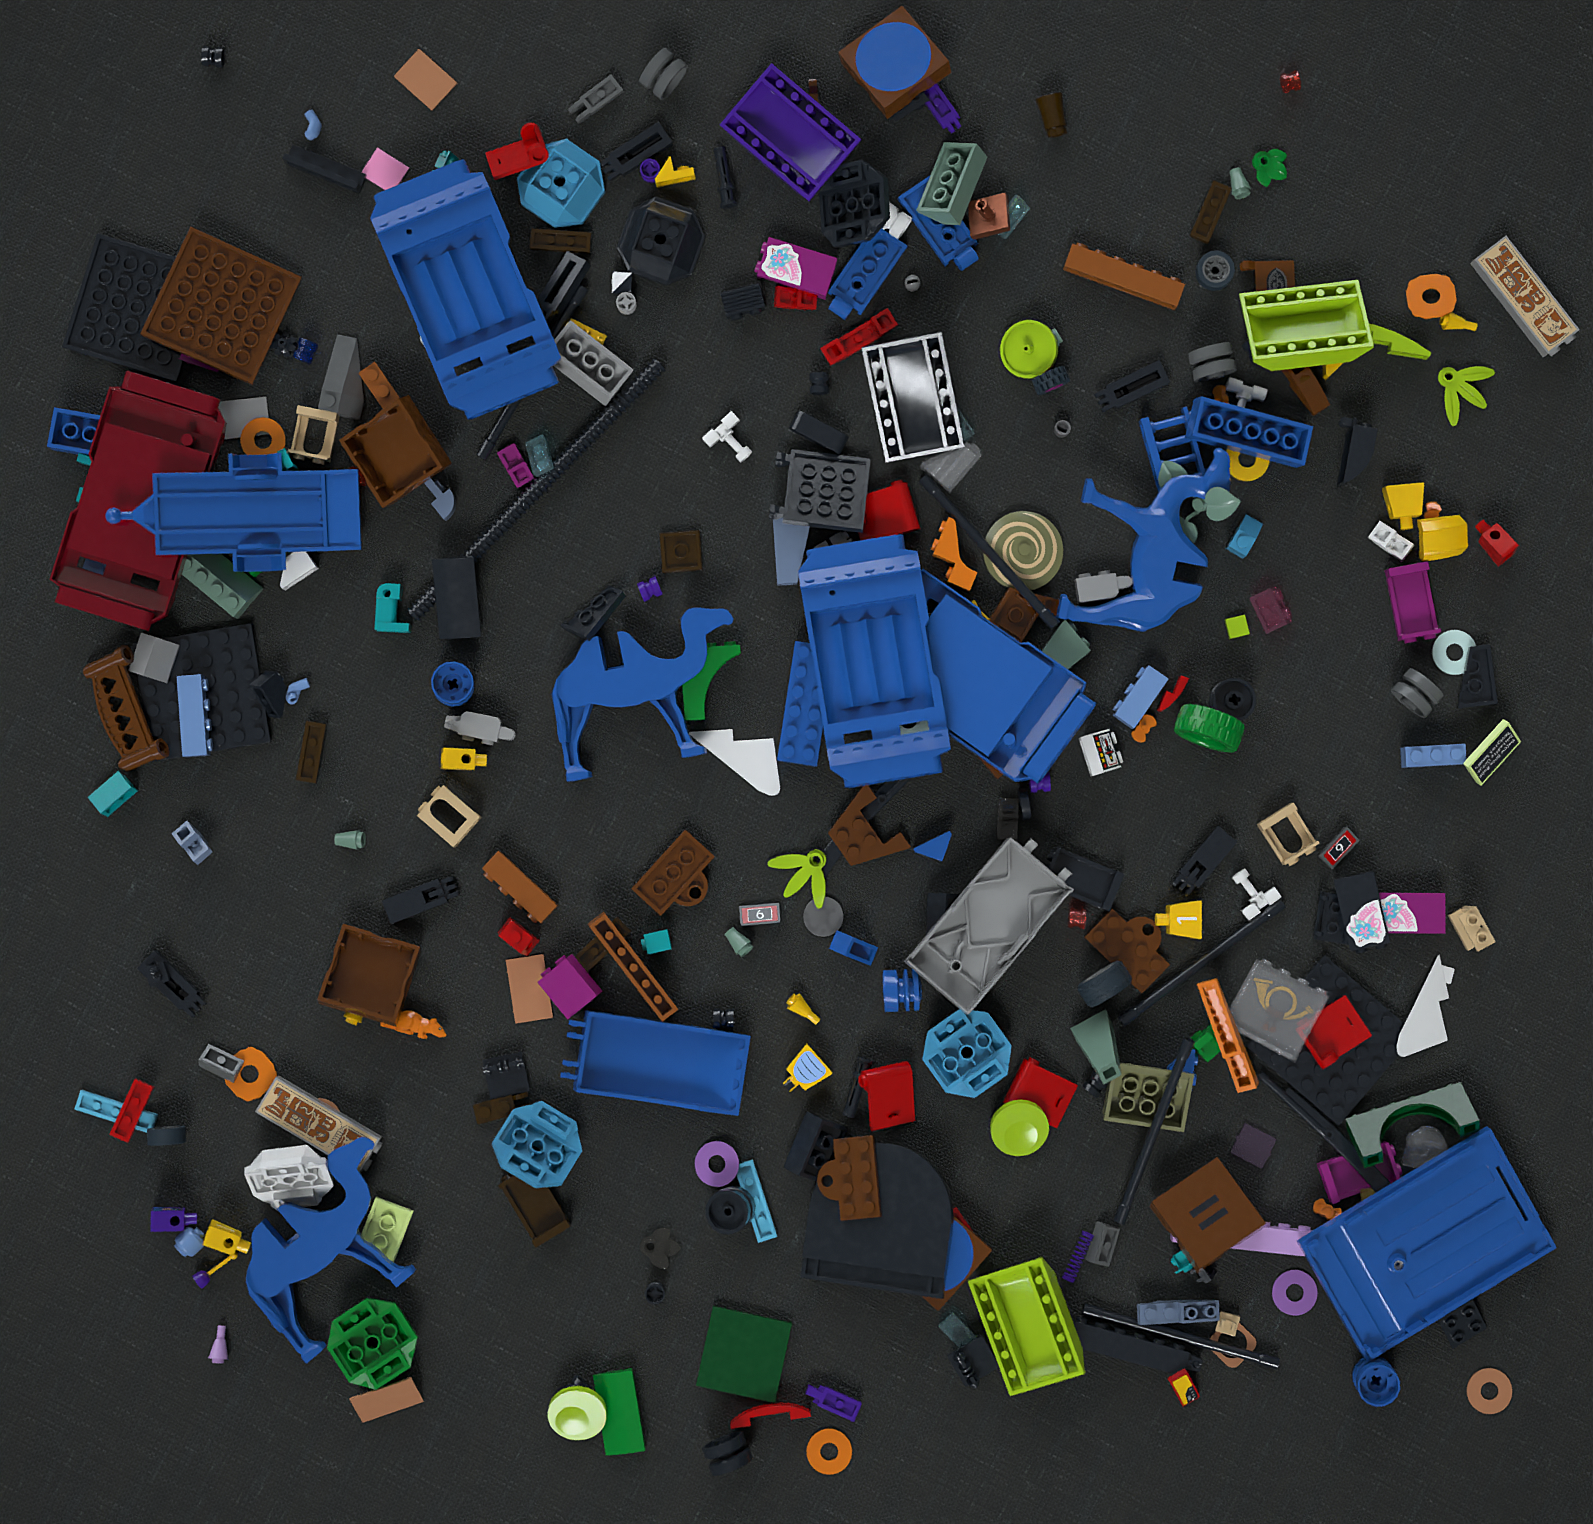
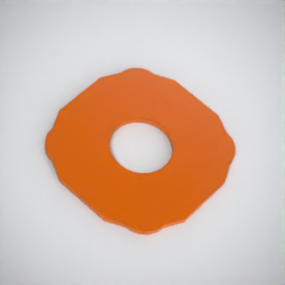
M1440 274L1422 275L1408 283L1406 290L1407 304L1415 317L1424 319L1438 318L1453 312L1457 299L1455 286L1448 276ZM1428 289H1435L1440 293V299L1434 304H1428L1423 300L1422 294Z
M248 1047L234 1055L244 1060V1064L235 1082L233 1083L225 1079L226 1085L234 1094L245 1101L260 1098L268 1091L275 1077H277L274 1064L262 1051L254 1047ZM247 1065H253L258 1070V1078L253 1083H247L241 1077V1071Z

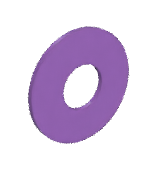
M709 1142L701 1147L696 1155V1173L707 1185L714 1187L727 1185L738 1173V1155L725 1142ZM714 1155H720L725 1160V1168L720 1173H715L709 1168V1160Z
M1286 1271L1278 1276L1273 1284V1301L1282 1312L1288 1315H1302L1314 1306L1317 1299V1286L1311 1276L1303 1271ZM1291 1284H1298L1303 1288V1297L1299 1301H1291L1286 1296V1289Z

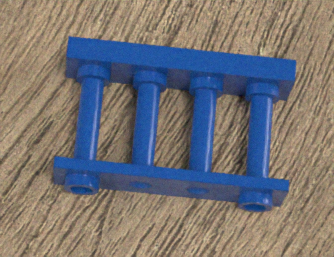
M1187 407L1181 409V416L1155 423L1153 421L1150 422L1149 417L1139 421L1158 492L1161 489L1158 484V476L1161 465L1164 460H1160L1158 452H1161L1162 449L1189 442L1192 454L1167 461H1173L1179 465L1195 461L1198 473L1191 475L1203 476L1207 471V468L1204 469L1197 441L1186 439V435L1161 442L1154 439L1153 433L1156 430L1184 423L1187 431L1191 413Z

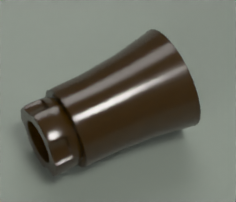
M1062 93L1048 94L1035 99L1048 138L1067 134Z

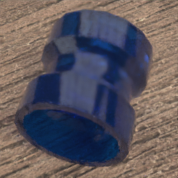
M300 338L298 349L294 351L293 357L311 364L313 361L312 355L317 351L318 345Z

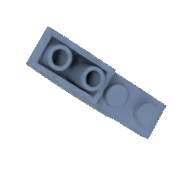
M1169 1300L1137 1304L1138 1324L1150 1325L1177 1322L1182 1324L1220 1321L1219 1300Z

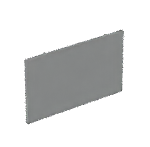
M267 397L222 401L219 404V409L227 422L224 439L241 438L242 430L251 420L261 417L269 418ZM261 431L257 433L256 436L267 435L269 433Z

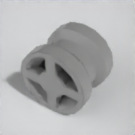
M623 292L618 295L616 299L618 310L625 315L633 313L637 307L635 297L629 292Z

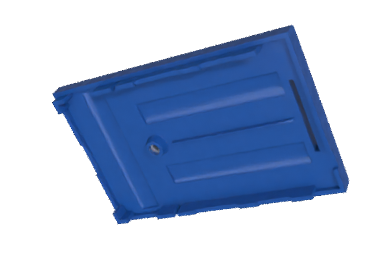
M1487 1126L1296 1240L1360 1354L1367 1362L1557 1248L1492 1130ZM1496 1167H1497L1498 1170L1500 1171V1173H1501L1503 1179L1505 1180V1182H1506L1508 1188L1510 1189V1191H1511L1512 1195L1514 1196V1198H1515L1517 1204L1519 1205V1207H1520L1522 1213L1524 1214V1216H1525L1524 1218H1523V1216L1521 1215V1213H1520L1518 1207L1516 1206V1204H1515L1513 1198L1511 1197V1195H1510L1508 1189L1506 1188V1186H1505L1503 1180L1501 1179V1177H1500L1498 1171L1496 1170Z

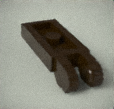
M528 1092L474 1104L473 1109L477 1124L508 1117L512 1110L516 1108L514 1100L525 1099L529 1096Z

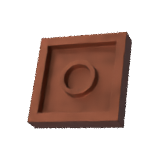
M1006 192L969 202L970 237L973 240L1011 231L1009 202Z

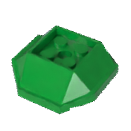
M366 1298L332 1321L327 1349L349 1383L376 1390L411 1367L418 1335L396 1302ZM375 1337L378 1340V1346H371L368 1341L369 1338Z

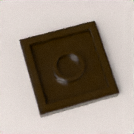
M699 530L659 533L662 573L702 571Z

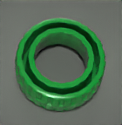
M1185 704L1181 707L1174 732L1194 744L1221 752L1232 753L1237 751L1245 727L1241 721L1224 712L1205 706Z

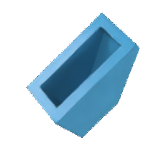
M1245 514L1225 549L1243 559L1250 551L1263 524Z

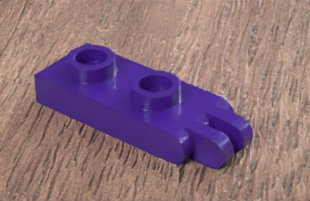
M937 83L923 91L929 99L925 104L943 129L947 127L950 133L955 131L951 125L952 123L959 129L961 127L958 121L960 116Z

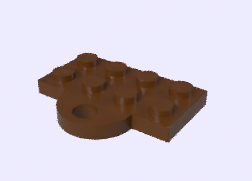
M684 830L632 887V890L660 916L674 901L682 906L696 905L705 898L708 891V881L702 870L715 856L689 832ZM698 887L701 890V896L698 899H693L690 896L691 888Z
M1111 909L1084 936L1110 963L1121 961L1132 976L1131 984L1140 993H1143L1170 965L1156 952L1161 942V931L1159 926H1156L1155 922L1150 918L1134 917L1126 922L1114 909ZM1145 924L1153 926L1151 935L1143 933L1142 928Z
M874 1135L833 1139L835 1160H831L821 1167L817 1177L819 1190L825 1197L839 1201L841 1221L882 1217ZM827 1175L833 1178V1183L829 1187H826L823 1183V1179Z

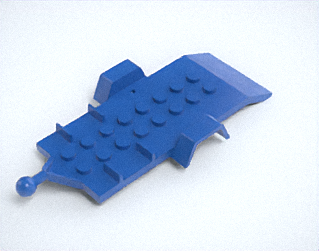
M281 453L267 455L228 454L229 472L152 473L153 495L133 511L121 512L117 508H110L105 514L106 520L111 524H117L121 520H133L155 535L156 555L232 553L233 571L286 570L285 552L362 550L359 469L282 471Z

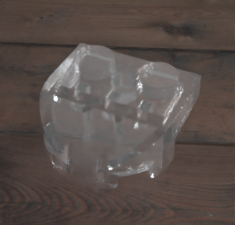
M1421 1126L1413 1133L1410 1132L1406 1138V1148L1402 1164L1418 1168L1448 1150L1444 1136L1438 1129L1431 1126Z

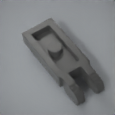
M611 74L582 95L577 102L569 107L568 111L574 113L584 104L587 110L579 114L575 119L578 123H581L623 93V89Z

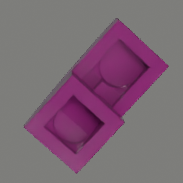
M514 442L496 452L517 488L534 479Z

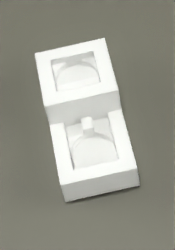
M1381 521L1378 522L1368 536L1375 544L1401 562H1403L1414 546L1413 543L1397 534L1394 529Z

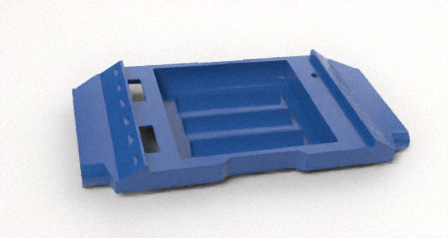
M464 159L458 160L374 196L376 205L370 219L400 290L408 303L416 322L417 330L449 405L464 411L467 419L471 420L559 383L553 366L561 360V356L535 294L526 288L510 251V235L483 172L470 173ZM531 335L533 336L535 345L511 355L509 354L507 345ZM480 357L483 366L460 376L456 375L454 367Z
M901 534L807 550V560L799 569L798 574L817 678V691L830 769L843 778L845 788L943 772L940 755L950 751L951 747L940 681L933 674L925 628L929 623L918 551L906 550L904 536ZM928 721V731L901 735L899 725ZM866 730L872 731L873 740L849 744L844 743L843 734Z
M922 569L921 574L926 604H928L931 598L939 603L929 616V623L925 629L933 674L940 681L948 734L1014 782L1032 779L1039 783L1096 705L1094 701L1084 695L1087 683L1031 643H1020L984 618L979 607Z

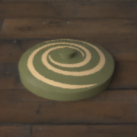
M1018 511L1007 514L996 521L985 538L1030 590L1038 589L1047 584L1056 575L1063 559L1061 536L1048 519L1037 513ZM983 553L984 562L990 575L1002 586L1015 588Z

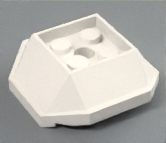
M308 1145L263 1150L250 1166L245 1167V1177L253 1196L261 1201L270 1203V1206L276 1210L285 1202H291L302 1207L317 1206L321 1202L322 1197L333 1187V1176L328 1169L326 1158L320 1157Z

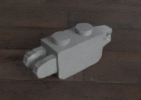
M468 711L461 714V716H446L444 727L458 732L459 735H462L463 740L474 741V738L482 739L481 743L493 745L494 742L499 743V739L512 741L516 737L513 729L502 727L503 723L498 717Z

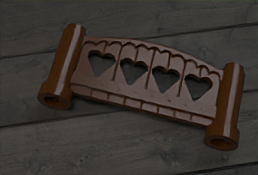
M127 645L117 647L113 653L95 660L83 668L84 676L93 680L97 709L110 740L122 757L118 761V766L123 772L133 770L155 759L161 760L169 756L167 743L161 738L153 740L126 666L133 663L134 655ZM104 678L116 680L110 693L106 692V686L103 684ZM111 696L123 699L117 712L113 710V704L110 702ZM118 715L130 717V721L124 731L120 729V723L117 721ZM126 733L138 737L131 749H128L127 741L124 739Z

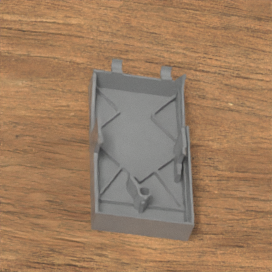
M1007 838L904 961L965 1014H970L1034 938L1045 921L1074 890L1065 883L1066 879L1072 874L1070 871L1064 868L1057 876L1031 854L1034 848L1038 846L1032 839L1023 847L1012 838Z

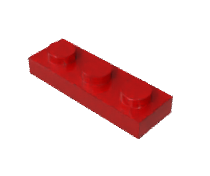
M134 1079L109 1135L127 1143L130 1142L154 1086Z

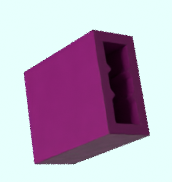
M573 954L567 958L563 955L555 962L557 966L553 970L549 967L540 974L542 979L537 982L567 1019L602 992Z

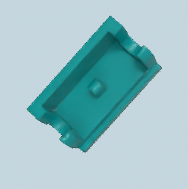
M117 771L88 798L101 814L108 817L138 790L125 775L123 776L121 772Z

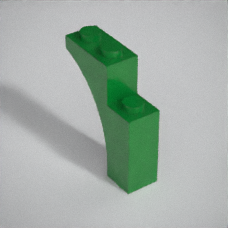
M736 641L724 642V646H716V643H707V659L704 668L694 678L683 684L685 722L705 720V700L710 682L727 661L741 654V647L736 645Z

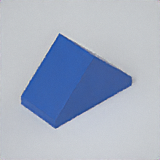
M948 831L913 848L915 853L943 861L952 834Z

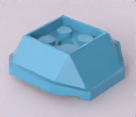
M568 139L545 144L549 153L547 161L521 171L517 177L521 205L554 228L583 225L605 193L600 162ZM562 178L565 180L563 186L555 185L557 179Z
M958 1009L927 1031L922 1060L946 1093L975 1098L1008 1075L1012 1045L988 1012L972 1010L970 1014H965ZM964 1047L972 1049V1054L968 1058H964L961 1055V1050Z
M543 1101L513 1109L492 1142L500 1167L534 1188L561 1186L582 1152L576 1121ZM532 1146L538 1147L540 1151H535Z

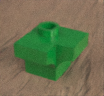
M1211 1024L1202 1032L1199 1030L1191 1037L1195 1041L1193 1048L1204 1061L1209 1062L1220 1052Z

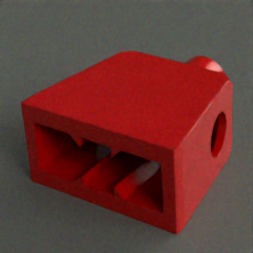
M1483 519L1475 526L1481 534L1478 541L1498 567L1514 555L1519 545L1498 523L1491 527Z
M511 917L498 931L500 938L519 953L526 956L530 954L540 941Z

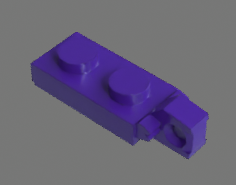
M808 1385L806 1389V1394L814 1398L813 1402L817 1406L850 1421H855L862 1405L861 1401L827 1386L820 1385L819 1388Z

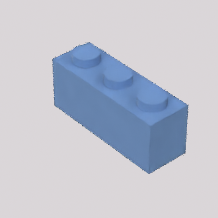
M1149 665L1146 668L1141 667L1135 676L1138 678L1135 684L1130 683L1124 692L1126 694L1124 700H1119L1113 708L1115 711L1113 716L1131 729L1136 727L1168 680L1167 677Z
M1465 744L1400 748L1402 768L1463 765L1466 761Z

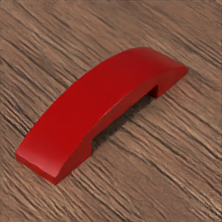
M887 308L839 339L836 338L821 347L820 350L831 366L858 352L862 347L873 343L898 326Z
M767 1403L740 1413L731 1420L730 1427L734 1429L751 1426L752 1417L790 1412L791 1420L811 1417V1411L805 1406L794 1403Z

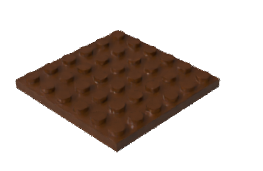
M190 226L140 334L253 385L302 277Z

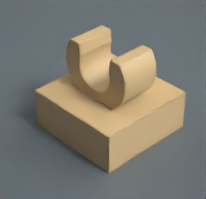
M1220 1310V1321H1217L1215 1331L1235 1336L1240 1316Z

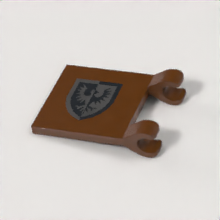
M1294 260L1243 261L1240 263V271L1254 270L1255 292L1295 287Z

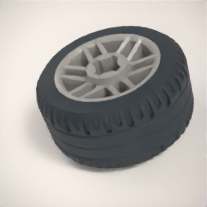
M1115 961L1082 981L1078 985V992L1088 1006L1094 1007L1131 984L1132 976L1121 961Z

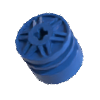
M455 661L446 662L438 666L433 673L431 679L432 690L436 698L444 705L451 707L460 706L472 697L474 679L470 670L465 665ZM454 680L457 681L456 684L458 688H453L452 690H450V685L448 683H453Z
M904 969L903 977L898 979L896 970H883L885 1012H898L900 1002H904L906 1011H909V1002H913L914 1011H919L922 990L921 980L916 971L912 969V978H908L907 969Z
M1377 1356L1369 1362L1362 1358L1354 1366L1352 1381L1359 1395L1367 1404L1375 1407L1385 1406L1397 1398L1400 1391V1380L1391 1364L1385 1358ZM1374 1375L1377 1377L1375 1381L1371 1378Z

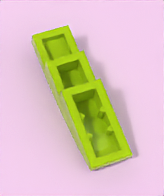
M1369 324L1373 344L1388 346L1387 354L1424 360L1431 356L1430 351L1413 340L1389 329Z

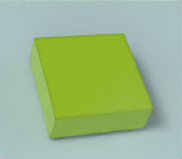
M1245 615L1225 619L1229 639L1250 634Z

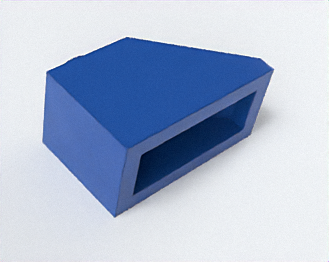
M837 930L829 949L871 966L878 947Z

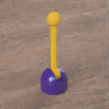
M237 1252L224 1259L210 1271L195 1273L192 1277L201 1289L204 1288L210 1281V1275L231 1259H236L238 1256Z

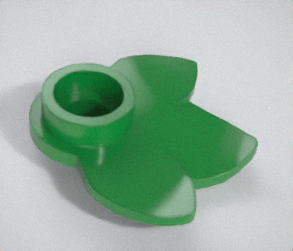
M1272 149L1268 152L1260 151L1253 156L1252 165L1257 170L1256 178L1263 186L1268 187L1271 179L1283 180L1287 178L1286 168L1282 164L1287 155L1283 151ZM1261 158L1265 160L1264 165L1261 163Z

